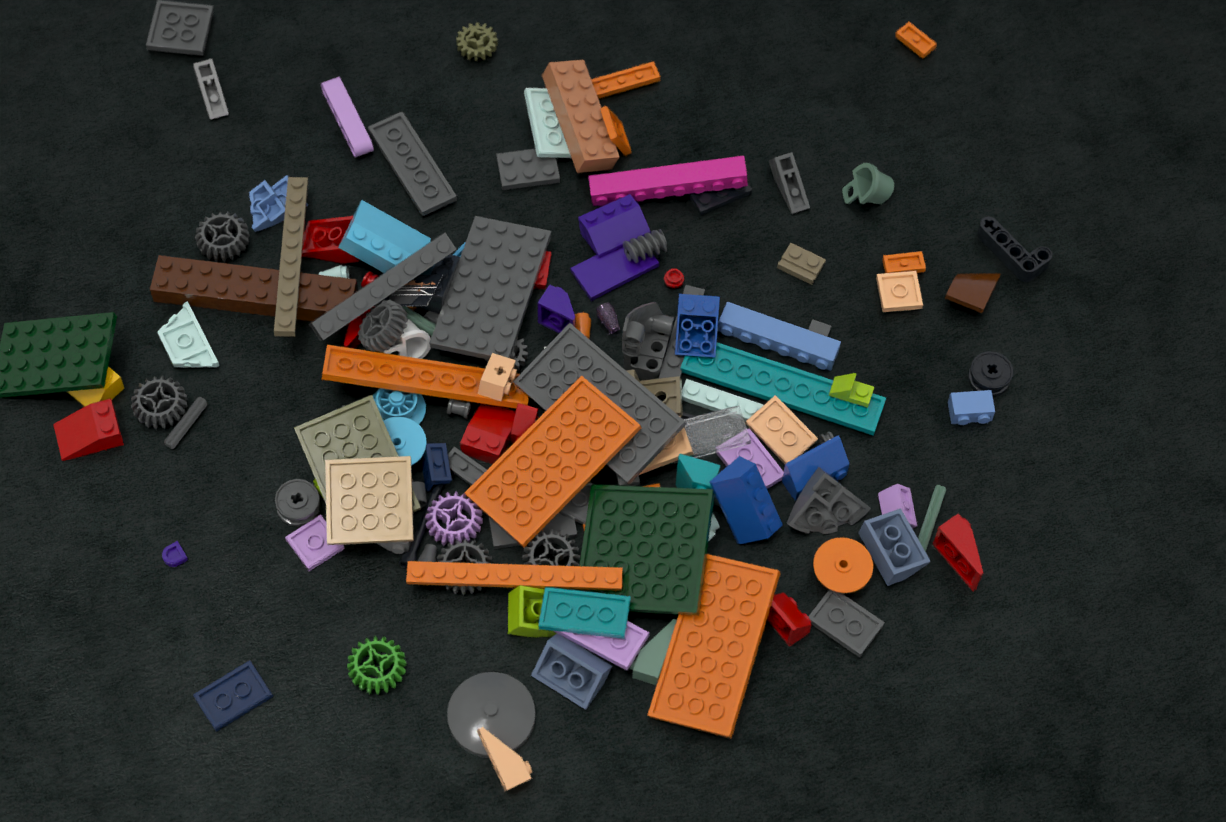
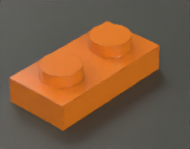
M910 22L896 32L895 37L922 58L926 57L936 48V43Z
M922 251L884 255L882 259L885 273L907 271L922 273L926 270Z

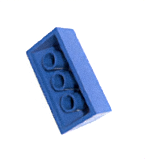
M739 456L709 482L738 544L767 539L783 526L755 463Z

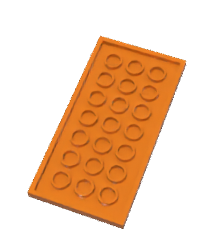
M581 376L465 492V495L522 547H525L641 429V425Z
M707 554L699 615H678L648 712L650 718L732 738L779 580V570Z

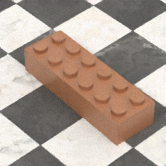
M584 60L550 62L542 77L577 173L612 169L619 159V154L615 144L610 140L600 111L601 105Z

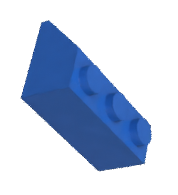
M839 436L826 441L785 464L782 483L795 501L818 467L837 480H841L847 475L849 461Z

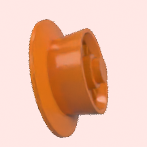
M834 538L819 547L814 557L813 567L816 577L826 588L838 593H851L858 591L868 583L873 572V561L868 550L859 542L849 538Z

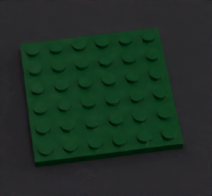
M591 485L579 566L622 568V591H577L630 596L629 611L699 615L715 495L713 489Z

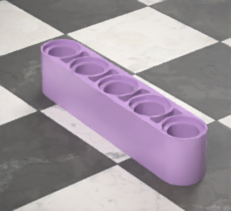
M340 77L321 83L323 94L354 157L374 151L368 133Z

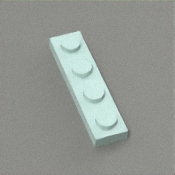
M686 379L682 389V401L745 422L763 406V404Z

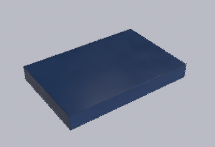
M250 660L193 694L196 702L215 731L220 730L273 697Z

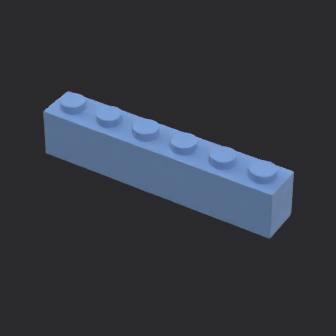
M730 302L726 303L718 323V331L726 336H733L743 342L759 345L763 349L776 351L782 356L796 358L802 363H810L823 370H832L841 341Z

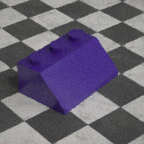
M630 194L578 217L580 233L598 257L623 247L624 241L630 242L631 238L637 240L639 235L644 237V234L647 232L651 234L640 206Z

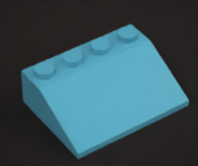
M361 200L338 248L385 273L429 243L431 238Z

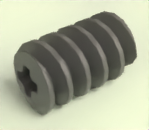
M661 229L658 231L653 230L651 234L647 232L644 234V237L639 235L637 240L631 238L630 242H623L626 258L628 261L633 259L635 263H638L639 256L643 261L646 260L645 254L652 258V251L660 255V248L667 252V242Z

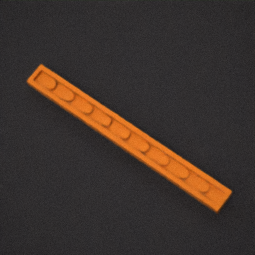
M408 561L406 582L407 584L511 588L522 585L544 589L545 587L576 590L622 591V568Z

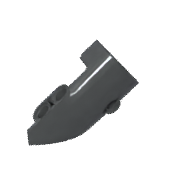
M651 302L633 309L626 316L623 327V369L626 371L635 370L638 378L645 380L659 378L674 323V317L663 315L658 303Z

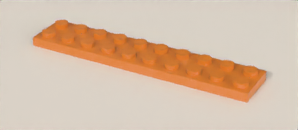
M327 345L322 380L516 409L518 403L528 406L529 397L511 380L510 391L508 395L504 394L502 401L479 395L480 380L485 368Z

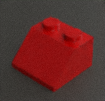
M780 593L773 597L767 621L790 647L810 633L812 624L810 618L805 613L802 614L797 608V603L792 597H788L785 593Z

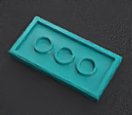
M545 587L538 627L542 630L625 639L631 597Z

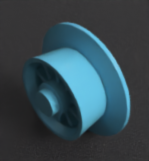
M380 388L372 395L383 420L391 417H405L420 424L424 419L426 404L421 394Z
M391 417L383 420L398 456H411V466L417 463L426 449V436L421 426L405 417Z

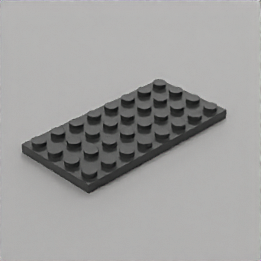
M475 216L429 343L430 348L488 360L492 353L510 358L552 236L551 231Z
M569 323L513 382L542 409L547 411L583 376L641 425V429L606 464L630 485L687 424Z

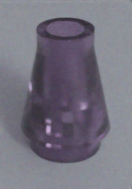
M607 302L596 308V316L610 334L621 329L614 306Z

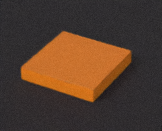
M607 106L600 108L610 140L625 156L631 154L632 151L622 122Z

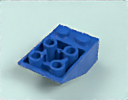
M679 294L675 355L716 356L720 297Z

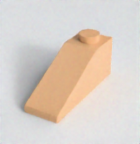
M481 727L477 730L505 791L531 779L532 769L527 761L524 762L522 757L485 728Z

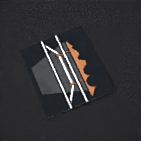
M418 275L383 300H391L401 306H427L443 275Z

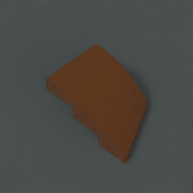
M957 274L948 289L945 299L983 313L1001 274Z

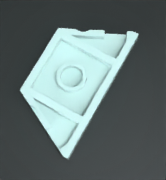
M185 302L182 305V310L177 315L174 314L169 319V322L158 330V336L173 366L218 367L219 363L189 303Z

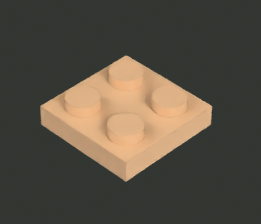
M916 271L877 274L876 280L883 312L922 309L923 302Z

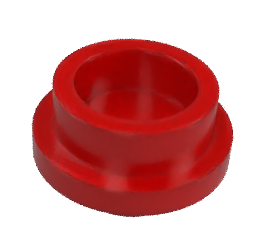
M670 269L664 276V282L668 287L678 288L684 282V275L678 269Z

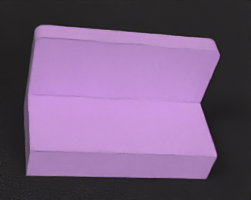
M896 484L878 493L882 515L901 508L912 528L917 527L910 488Z

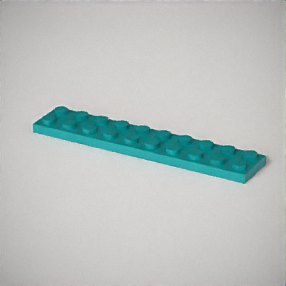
M717 342L715 357L685 355L680 367L682 373L767 401L776 395L788 408L870 435L875 433L886 401V397L872 394L867 408L831 397L829 392L834 380Z

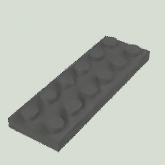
M403 112L368 127L372 138L422 216L457 201V196Z

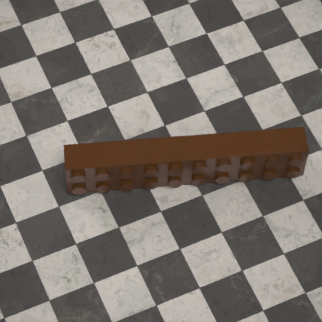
M159 255L150 292L153 302L183 305L185 302H188L192 307L275 317L279 270ZM301 273L297 319L314 321L357 292V280Z

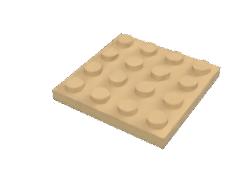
M411 456L325 460L327 545L414 541Z

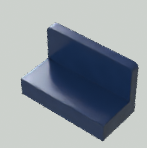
M446 443L426 444L425 452L421 457V465L426 491H431L434 484H450L452 479Z

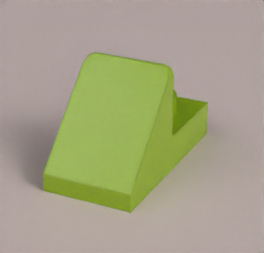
M855 373L834 378L829 396L868 408L874 391L873 386L855 381Z

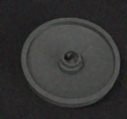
M498 672L480 673L465 680L453 693L447 711L448 725L453 738L464 750L479 757L489 758L477 730L481 727L485 728L511 750L516 751L527 741L532 733L535 723V706L527 688L514 677Z

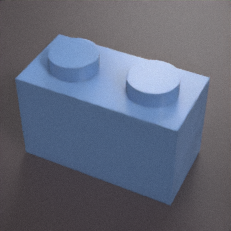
M991 390L950 394L948 407L951 424L966 425L973 422L984 424L992 421L995 408Z

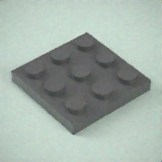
M157 0L146 43L147 50L203 56L213 17V6Z

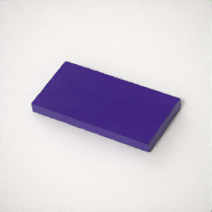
M621 247L602 257L595 255L572 267L571 273L592 301L659 267V262L654 255L650 258L648 254H645L646 260L644 261L640 256L638 257V263H635L633 259L628 261L624 249Z

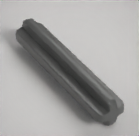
M198 397L164 440L167 447L174 449L207 406L205 399Z

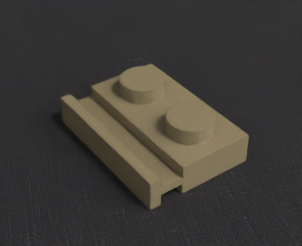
M790 243L782 259L778 262L777 268L812 285L825 265L826 259Z

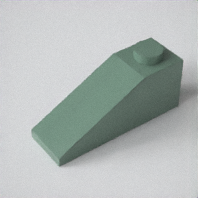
M673 619L640 650L638 657H635L630 666V669L633 670L634 679L657 685L675 628L676 619Z

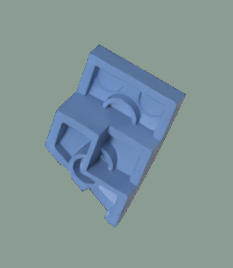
M287 175L272 187L264 180L249 192L251 214L253 215L252 229L255 232L284 221L288 183Z

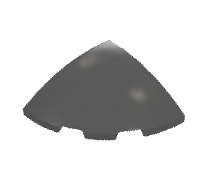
M818 467L796 500L787 524L805 533H810L811 531L829 534L837 532L838 526L849 523L853 525L865 516L871 508Z

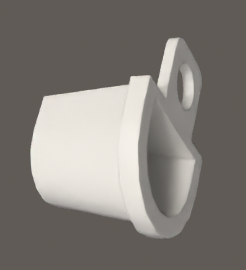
M408 319L406 322L407 327L403 330L404 334L400 336V340H397L395 346L390 347L389 350H384V353L391 354L394 351H398L399 356L422 359L431 349L429 344L431 338L428 333L420 330Z

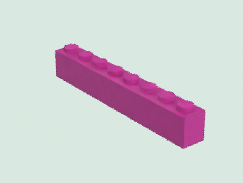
M744 156L589 176L593 206H604L629 194L635 201H643L651 198L660 199L667 196H682L689 193H703L712 190L721 191L728 188L748 186Z

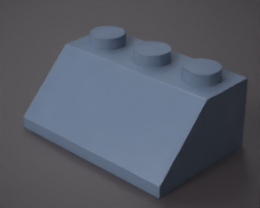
M901 508L864 521L858 532L887 586L907 579L930 563V559Z
M556 634L547 641L531 676L582 708L587 709L605 683L612 666L571 640Z

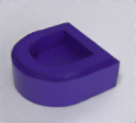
M178 541L167 546L162 552L165 564L170 567H176L188 561Z

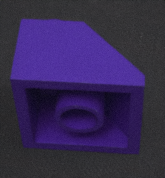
M549 285L538 301V323L558 333L569 323L575 327V315L568 293L560 287Z

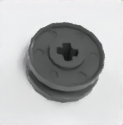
M302 479L289 480L282 484L276 492L275 503L277 513L284 523L300 527L318 516L320 499L318 490L312 483Z

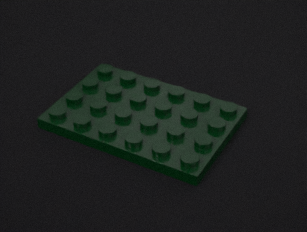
M114 312L4 323L0 341V397L104 388L117 315Z

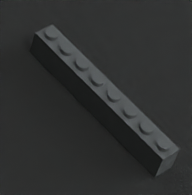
M446 233L439 235L309 323L310 327L320 341L326 339L456 250L455 246Z

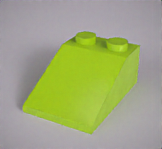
M519 585L509 592L508 634L524 637H553L557 634L554 631L542 630L538 627L544 589Z

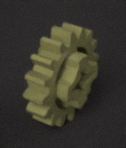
M479 22L476 23V26L470 23L469 28L463 26V32H458V37L456 38L458 51H461L462 56L467 54L469 60L472 57H475V61L478 60V57L485 60V55L491 57V51H496V32L492 31V27L487 29L485 23L482 26H479Z

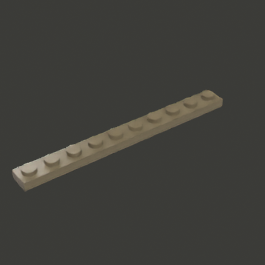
M288 177L274 336H295L308 191V178Z

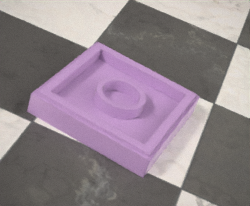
M321 515L285 537L308 571H311L345 549L344 545H327V524Z

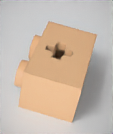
M492 353L480 380L478 394L502 401L504 394L508 395L510 391V380L514 381L517 373V369H514L516 360Z

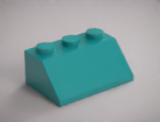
M679 454L676 487L712 489L709 482L719 474L720 465Z

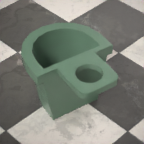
M863 163L852 170L854 179L842 190L846 204L852 203L858 197L861 204L866 202L882 204L892 195L894 181L890 176L878 171L877 167L873 164ZM853 187V195L849 198L848 191Z

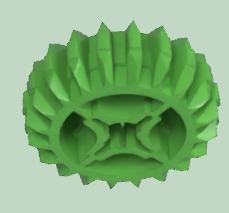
M377 636L373 638L374 641L370 642L366 637V644L358 642L359 649L353 648V655L348 657L350 662L347 664V669L350 670L348 674L350 678H354V685L359 684L361 691L367 687V693L370 694L375 689L376 694L379 695L380 689L384 688V691L388 692V686L395 688V681H402L401 675H405L406 672L403 668L406 666L405 654L400 652L401 648L399 645L394 646L393 640L387 643L386 637L378 641ZM377 652H383V653H386V654H385V655H379ZM369 654V659L360 666L363 658ZM374 659H375L376 663H379V665H380V666H379L380 672H379L378 668L375 667V665H374ZM394 664L391 672L385 676V670L390 668V665ZM369 675H374V676H376L377 678H376V679H375V678H369V677H367V676H369Z

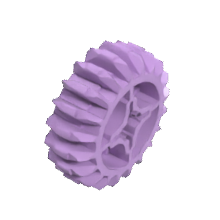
M457 491L454 493V496H450L447 492L446 498L439 495V502L433 500V507H428L427 509L429 514H426V520H428L426 527L430 529L429 534L434 536L436 542L442 539L443 546L447 542L454 545L457 539L462 543L465 538L469 543L470 537L476 538V532L481 530L480 525L483 523L481 518L482 511L469 498L466 499L465 493L461 497L458 496ZM462 509L469 513L471 520L462 515ZM437 519L442 520L446 524V530L438 524Z

